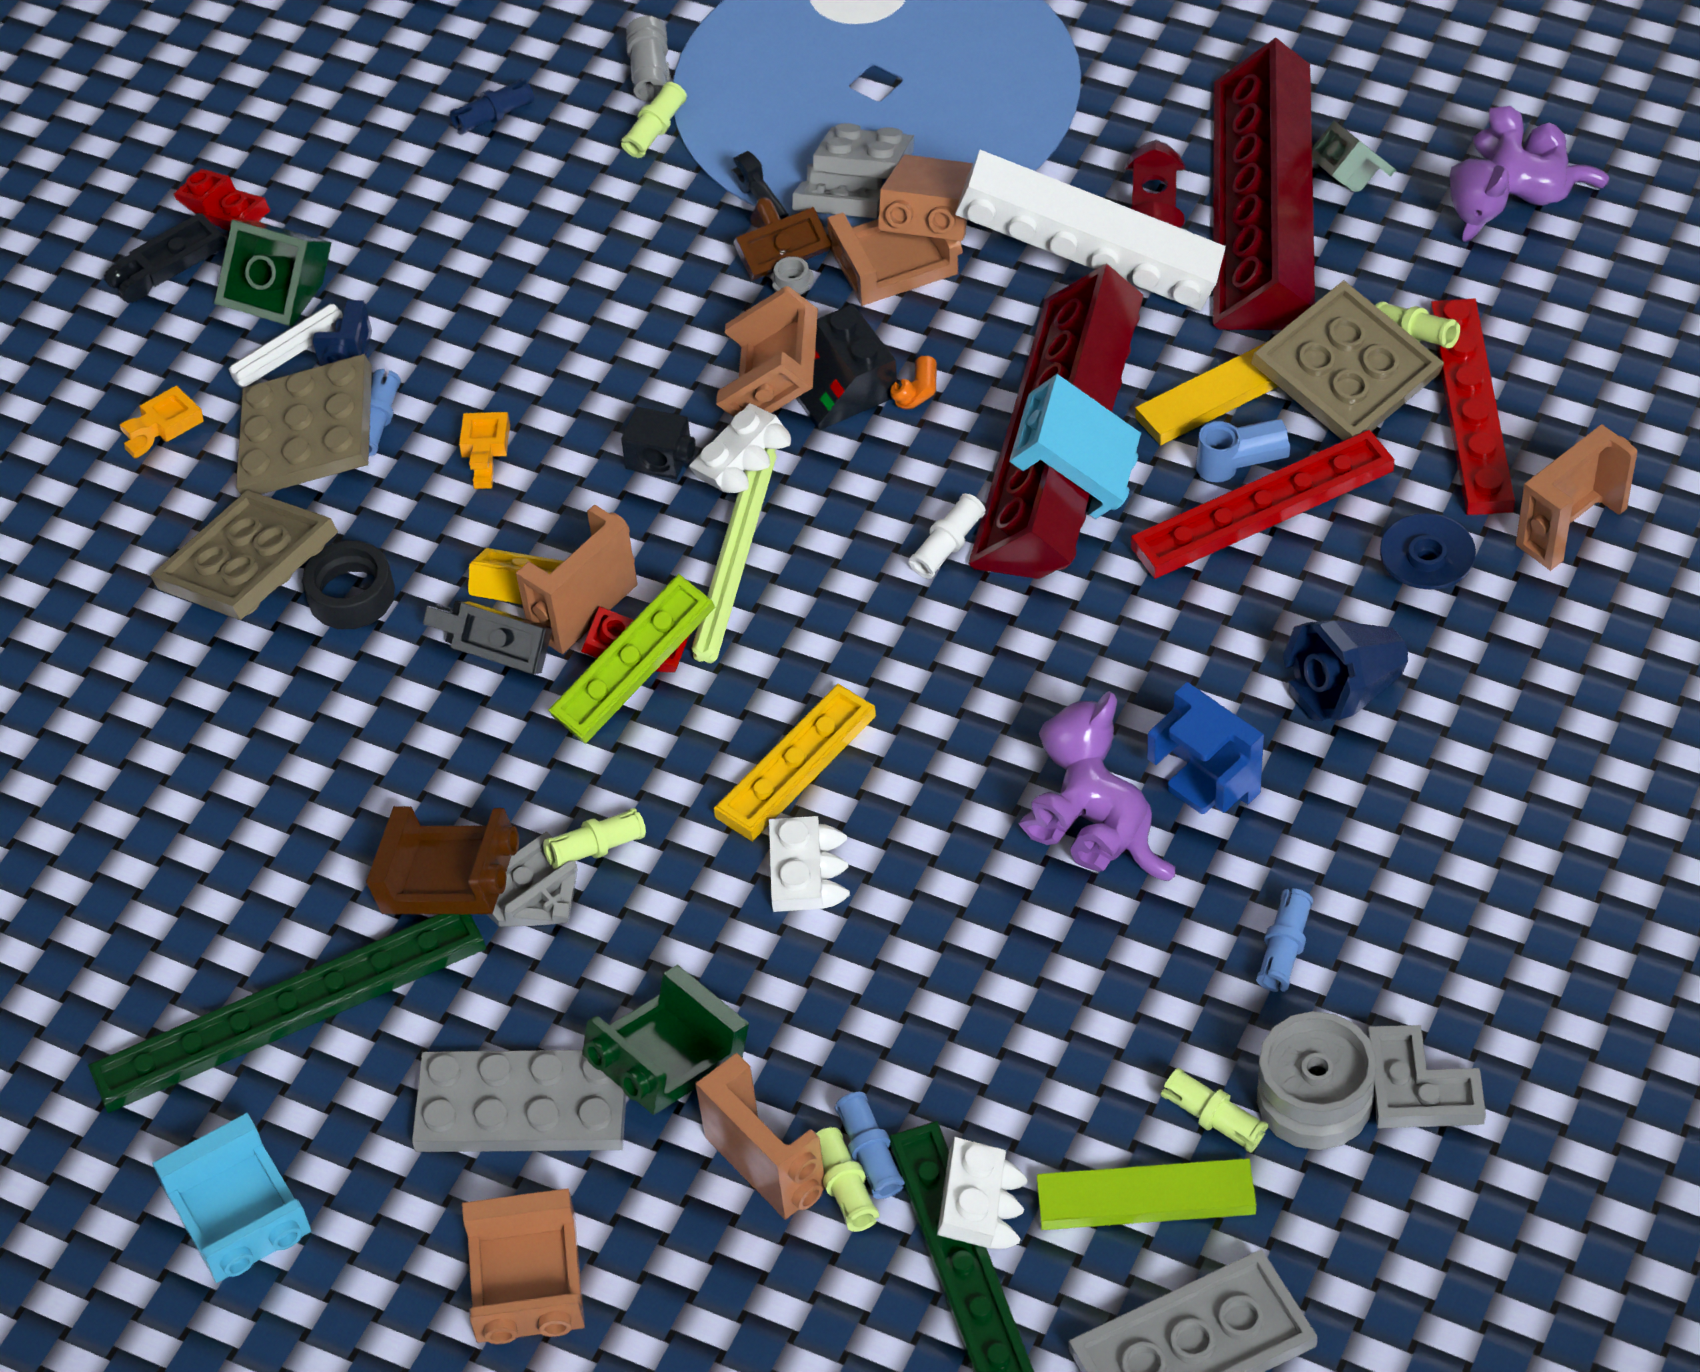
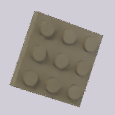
M1343 280L1254 352L1251 364L1340 439L1345 441L1369 429L1370 431L1375 429L1437 377L1442 371L1444 362Z
M365 354L243 388L236 485L241 495L247 490L258 494H265L368 465L372 364Z
M247 490L150 576L161 591L242 620L245 616L253 613L259 607L260 602L278 586L289 581L292 574L310 557L321 552L325 544L338 533V530L329 517Z

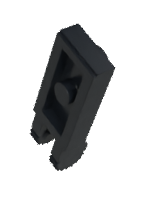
M198 213L130 251V255L117 261L115 265L112 264L111 267H108V270L105 271L104 280L111 288H118V294L124 302L128 304L131 302L133 304L138 299L148 296L153 286L156 287L225 248L227 246L225 237L202 213Z

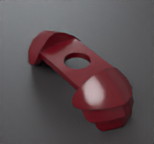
M1158 140L1145 143L1131 154L1124 170L1133 171L1132 207L1130 209L1181 228L1184 225L1185 217L1183 212L1176 207V172L1186 170L1185 164L1180 155L1168 144ZM1149 180H1160L1167 185V188L1160 193H1149L1142 188V185Z

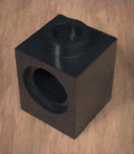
M638 406L621 438L626 469L677 480L684 463L691 462L695 451V438L690 436L688 417Z

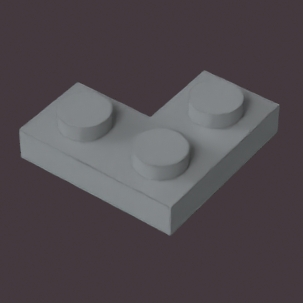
M1421 1025L1368 1027L1367 1037L1371 1040L1377 1057L1373 1091L1377 1128L1484 1125L1486 1110L1480 1068L1427 1070Z

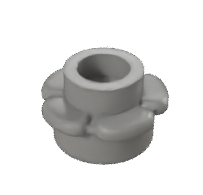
M786 257L776 263L771 280L776 292L788 286L801 295L808 291V285L813 283L814 274L809 269L805 260L799 257Z

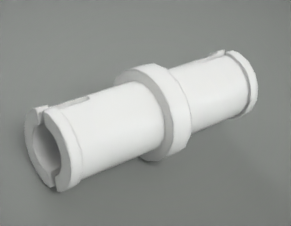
M967 493L962 494L959 498L960 500L943 520H936L929 529L930 536L916 553L912 554L909 558L911 568L918 575L931 579L952 552H958L965 544L964 537L976 522L984 516L986 511L982 502L975 496Z

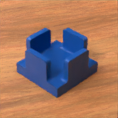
M1186 682L1174 693L1173 709L1149 731L1147 760L1157 765L1173 751L1175 755L1187 762V764L1168 781V791L1200 814L1207 813L1214 805L1218 810L1225 813L1239 799L1248 805L1261 792L1264 734L1192 684Z

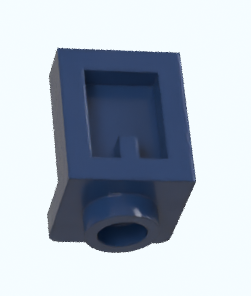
M347 300L343 318H338L336 321L335 332L314 333L312 341L320 366L362 354L367 355L372 328L364 300Z

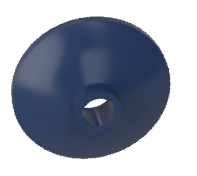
M1428 513L1414 514L1396 521L1386 530L1380 545L1381 561L1391 576L1405 585L1427 590L1442 589L1460 582L1471 571L1476 555L1473 538L1461 524L1448 517Z

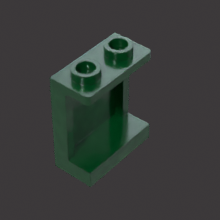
M676 965L663 973L660 993L657 997L610 1025L597 1015L589 1019L586 1026L582 1055L587 1058L588 1062L595 1069L601 1070L621 1087L630 1099L637 1101L652 1115H655L696 1089L698 1081L734 1054L738 1053L743 1058L749 1023L683 968Z

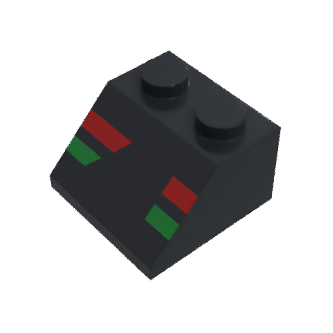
M854 304L817 319L813 388L796 399L819 431L893 399L890 390L892 385L897 382L896 360Z

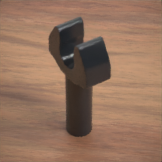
M749 151L734 157L733 161L737 167L732 169L731 172L744 194L751 191L757 200L762 197L771 199L780 219L789 217L786 209L764 181L762 164L757 157Z

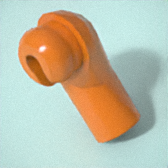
M930 356L917 358L915 361L914 380L910 382L908 379H901L902 386L897 382L892 385L890 394L899 408L914 409L935 395L937 378L936 360Z

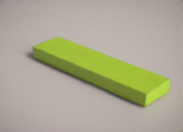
M678 574L550 707L548 711L552 717L586 744L716 608L713 601Z
M1250 1158L1037 1174L1041 1230L1256 1215V1199Z

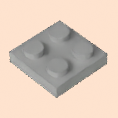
M839 124L836 127H831L813 155V171L888 179L904 154L912 155L914 151V135L902 134V131L897 128H881L877 131L861 130V127L856 124Z

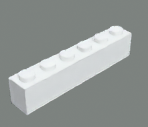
M983 150L979 151L966 178L955 215L1095 270L1107 263L1129 283L1200 311L1217 283L1226 247Z

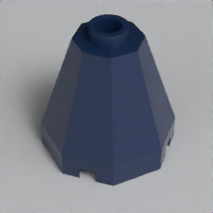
M1336 620L1308 622L1294 626L1283 653L1285 669L1293 667L1295 679L1288 681L1290 694L1313 721H1323L1326 719H1330V721L1341 720L1354 716L1403 674L1408 663L1407 645L1392 627Z

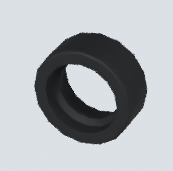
M340 541L324 547L321 552L312 556L304 567L302 583L312 615L324 625L335 629L361 628L372 624L385 615L393 603L395 586L390 566L385 554L374 545L362 541ZM348 572H363L375 577L371 587L359 595L349 598H334L322 593L328 582Z

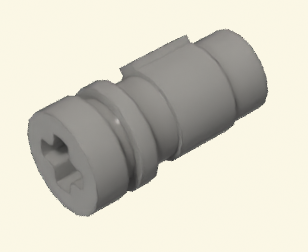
M642 16L633 19L627 25V52L630 57L634 94L642 101L652 102L662 90L663 85L666 82H670L669 63L666 62L668 52L667 32L665 24L660 19Z

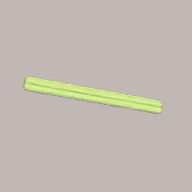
M764 449L770 458V466L759 471H744L749 480V488L738 492L707 595L713 601L716 608L698 625L692 645L693 658L698 662L713 663L718 658L776 461V449Z

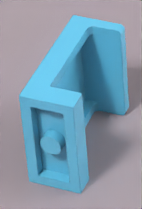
M1056 374L1029 393L1009 462L1025 471L1039 460H1042L1092 495L1088 514L1097 519L1111 509L1117 510L1127 499L1129 494V487L1127 485L1131 470L1138 460V453L1136 451L1141 432Z
M248 1113L152 1163L164 1192L216 1283L229 1276L234 1277L246 1272L253 1263L277 1250H285L292 1247L301 1237L312 1232L302 1205L298 1199L293 1197L264 1148L257 1128Z

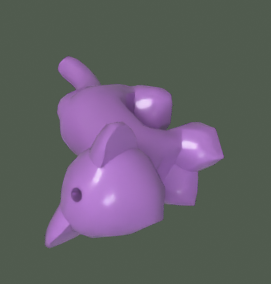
M1512 106L1490 108V127L1473 136L1477 151L1488 160L1467 159L1451 167L1450 171L1451 199L1459 218L1465 223L1462 241L1465 243L1471 241L1481 231L1485 223L1495 219L1504 210L1509 194H1513L1530 204L1541 206L1557 203L1566 198L1576 182L1587 183L1597 188H1604L1609 183L1608 174L1596 167L1580 164L1568 166L1565 134L1554 124L1546 123L1533 129L1522 146L1524 131L1522 115Z
M1108 691L1102 695L1098 702L1078 701L1070 704L1053 718L1044 722L1039 732L1044 750L1055 764L1066 770L1061 794L1047 792L1035 797L1031 802L1032 811L1025 815L1018 824L1032 840L1045 845L1058 844L1078 816H1081L1095 824L1082 828L1070 848L1075 863L1091 870L1104 871L1110 861L1116 859L1127 849L1130 851L1134 861L1149 875L1159 880L1170 881L1175 877V866L1156 856L1148 845V835L1152 821L1150 804L1135 785L1111 774L1103 763L1112 746L1114 734L1112 720L1117 705L1115 695Z

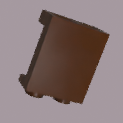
M393 806L366 883L381 914H493L498 896L504 892L506 887V872L511 857L516 855L518 851V830L515 826L511 825L504 808H493L488 825L421 826L412 806Z

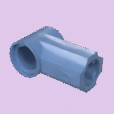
M1274 419L1237 428L1230 423L1222 421L1205 424L1201 428L1198 437L1197 473L1200 477L1210 482H1225L1235 475L1237 468L1289 457L1290 444L1283 420Z

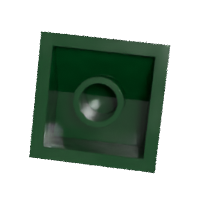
M232 219L214 304L293 326L323 284L332 242L258 221Z

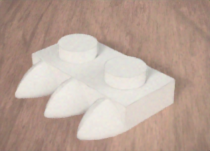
M749 403L742 411L735 415L732 422L713 442L705 446L701 454L689 467L698 479L723 492H742L749 488L748 477L743 471H759L770 466V458L764 449L788 447L791 444V436L776 415Z
M818 816L769 819L773 912L824 909L844 901L850 895V891L827 879H831L844 872L848 868V863L842 858L826 851H830L843 844L847 840V835L832 826L819 824Z
M957 1137L954 1138L949 1149L937 1235L991 1249H1006L1020 1243V1237L1001 1219H1011L1023 1214L1024 1208L1006 1190L1020 1188L1026 1185L1028 1180L1014 1164L1005 1160L1006 1150Z

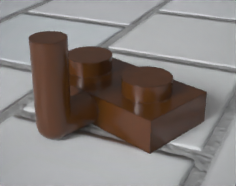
M762 197L757 201L750 218L751 224L758 229L740 235L734 241V245L751 281L773 273L776 263L783 258L799 257L807 260L829 251L832 246L814 207L780 219L772 200L767 197Z

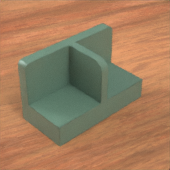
M1335 120L1312 147V159L1331 176L1354 192L1361 191L1379 168L1390 177L1396 171L1395 168Z

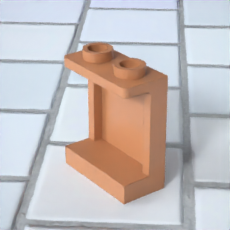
M904 154L880 189L879 229L881 231L962 241L966 235L967 219L957 216L955 213L966 178L973 163Z
M844 212L827 217L828 236L832 244L830 249L861 306L958 274V255L962 254L961 241L881 231L878 227L879 219L851 227Z
M785 286L726 323L725 334L741 346L739 378L717 391L716 405L733 417L749 403L772 413L812 389L818 308L792 288Z
M1601 424L1524 483L1515 545L1550 571L1564 561L1569 524L1598 502L1603 503L1618 515L1627 509L1637 449L1626 438L1615 434Z
M593 505L587 510L591 537L551 574H548L530 561L516 572L525 618L551 627L552 633L549 646L561 654H564L590 630L599 606L611 610L638 585L634 565L635 560L629 536L630 530L627 523L618 514L608 513L597 505Z
M738 1053L698 1081L696 1089L705 1138L785 1220L796 1211L806 1210L814 1205L825 1189L822 1182L824 1170L819 1136L813 1130H809L792 1144L785 1145L758 1118L751 1067Z
M569 1188L462 1203L463 1222L469 1246L472 1308L469 1310L470 1321L477 1343L506 1344L514 1341L517 1337L538 1334L557 1337L565 1335L574 1329L585 1328L576 1219Z

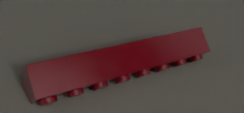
M1276 37L1214 82L1213 241L1226 246L1217 283L1213 289V326L1219 330H1283L1315 304L1310 64Z
M1107 263L1045 299L985 504L986 511L981 518L968 564L974 569L1040 579L1056 570L1065 569L1076 556V544L1080 529L1086 519L1085 511L1090 494L1042 460H1039L1025 471L1010 463L1009 460L1029 393L1056 374L1063 377L1112 412L1117 392L1122 385L1121 377L1125 362L1131 352L1130 344L1134 329L1139 322V310L1143 294Z

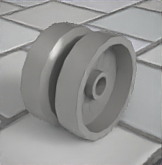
M1312 1011L1292 1015L1274 1026L1262 1043L1259 1061L1257 1104L1262 1120L1268 1123V1127L1278 1138L1300 1148L1315 1150L1342 1146L1359 1135L1371 1117L1377 1057L1371 1040L1355 1023L1331 1013Z

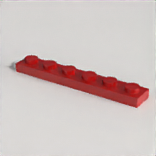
M1476 298L1431 301L1430 315L1454 319L1460 324V336L1456 344L1452 348H1444L1436 344L1438 358L1444 362L1441 377L1466 514L1513 513L1515 498Z
M1369 429L1132 535L1131 549L1153 578L1156 579L1393 472L1395 459Z

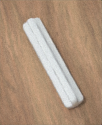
M334 304L325 306L232 364L229 368L232 379L241 388L249 386L313 346L312 340L315 332H335L336 321L338 318H343V313Z

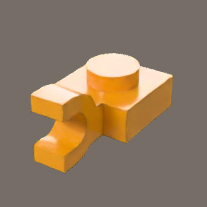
M176 385L140 405L141 416L121 423L120 429L130 439L124 443L125 450L136 459L151 448L155 437L160 435L168 442L201 424L204 420L202 409Z
M508 412L463 413L459 446L462 458L470 457V469L474 470V489H491L493 486V457L507 456L510 431Z

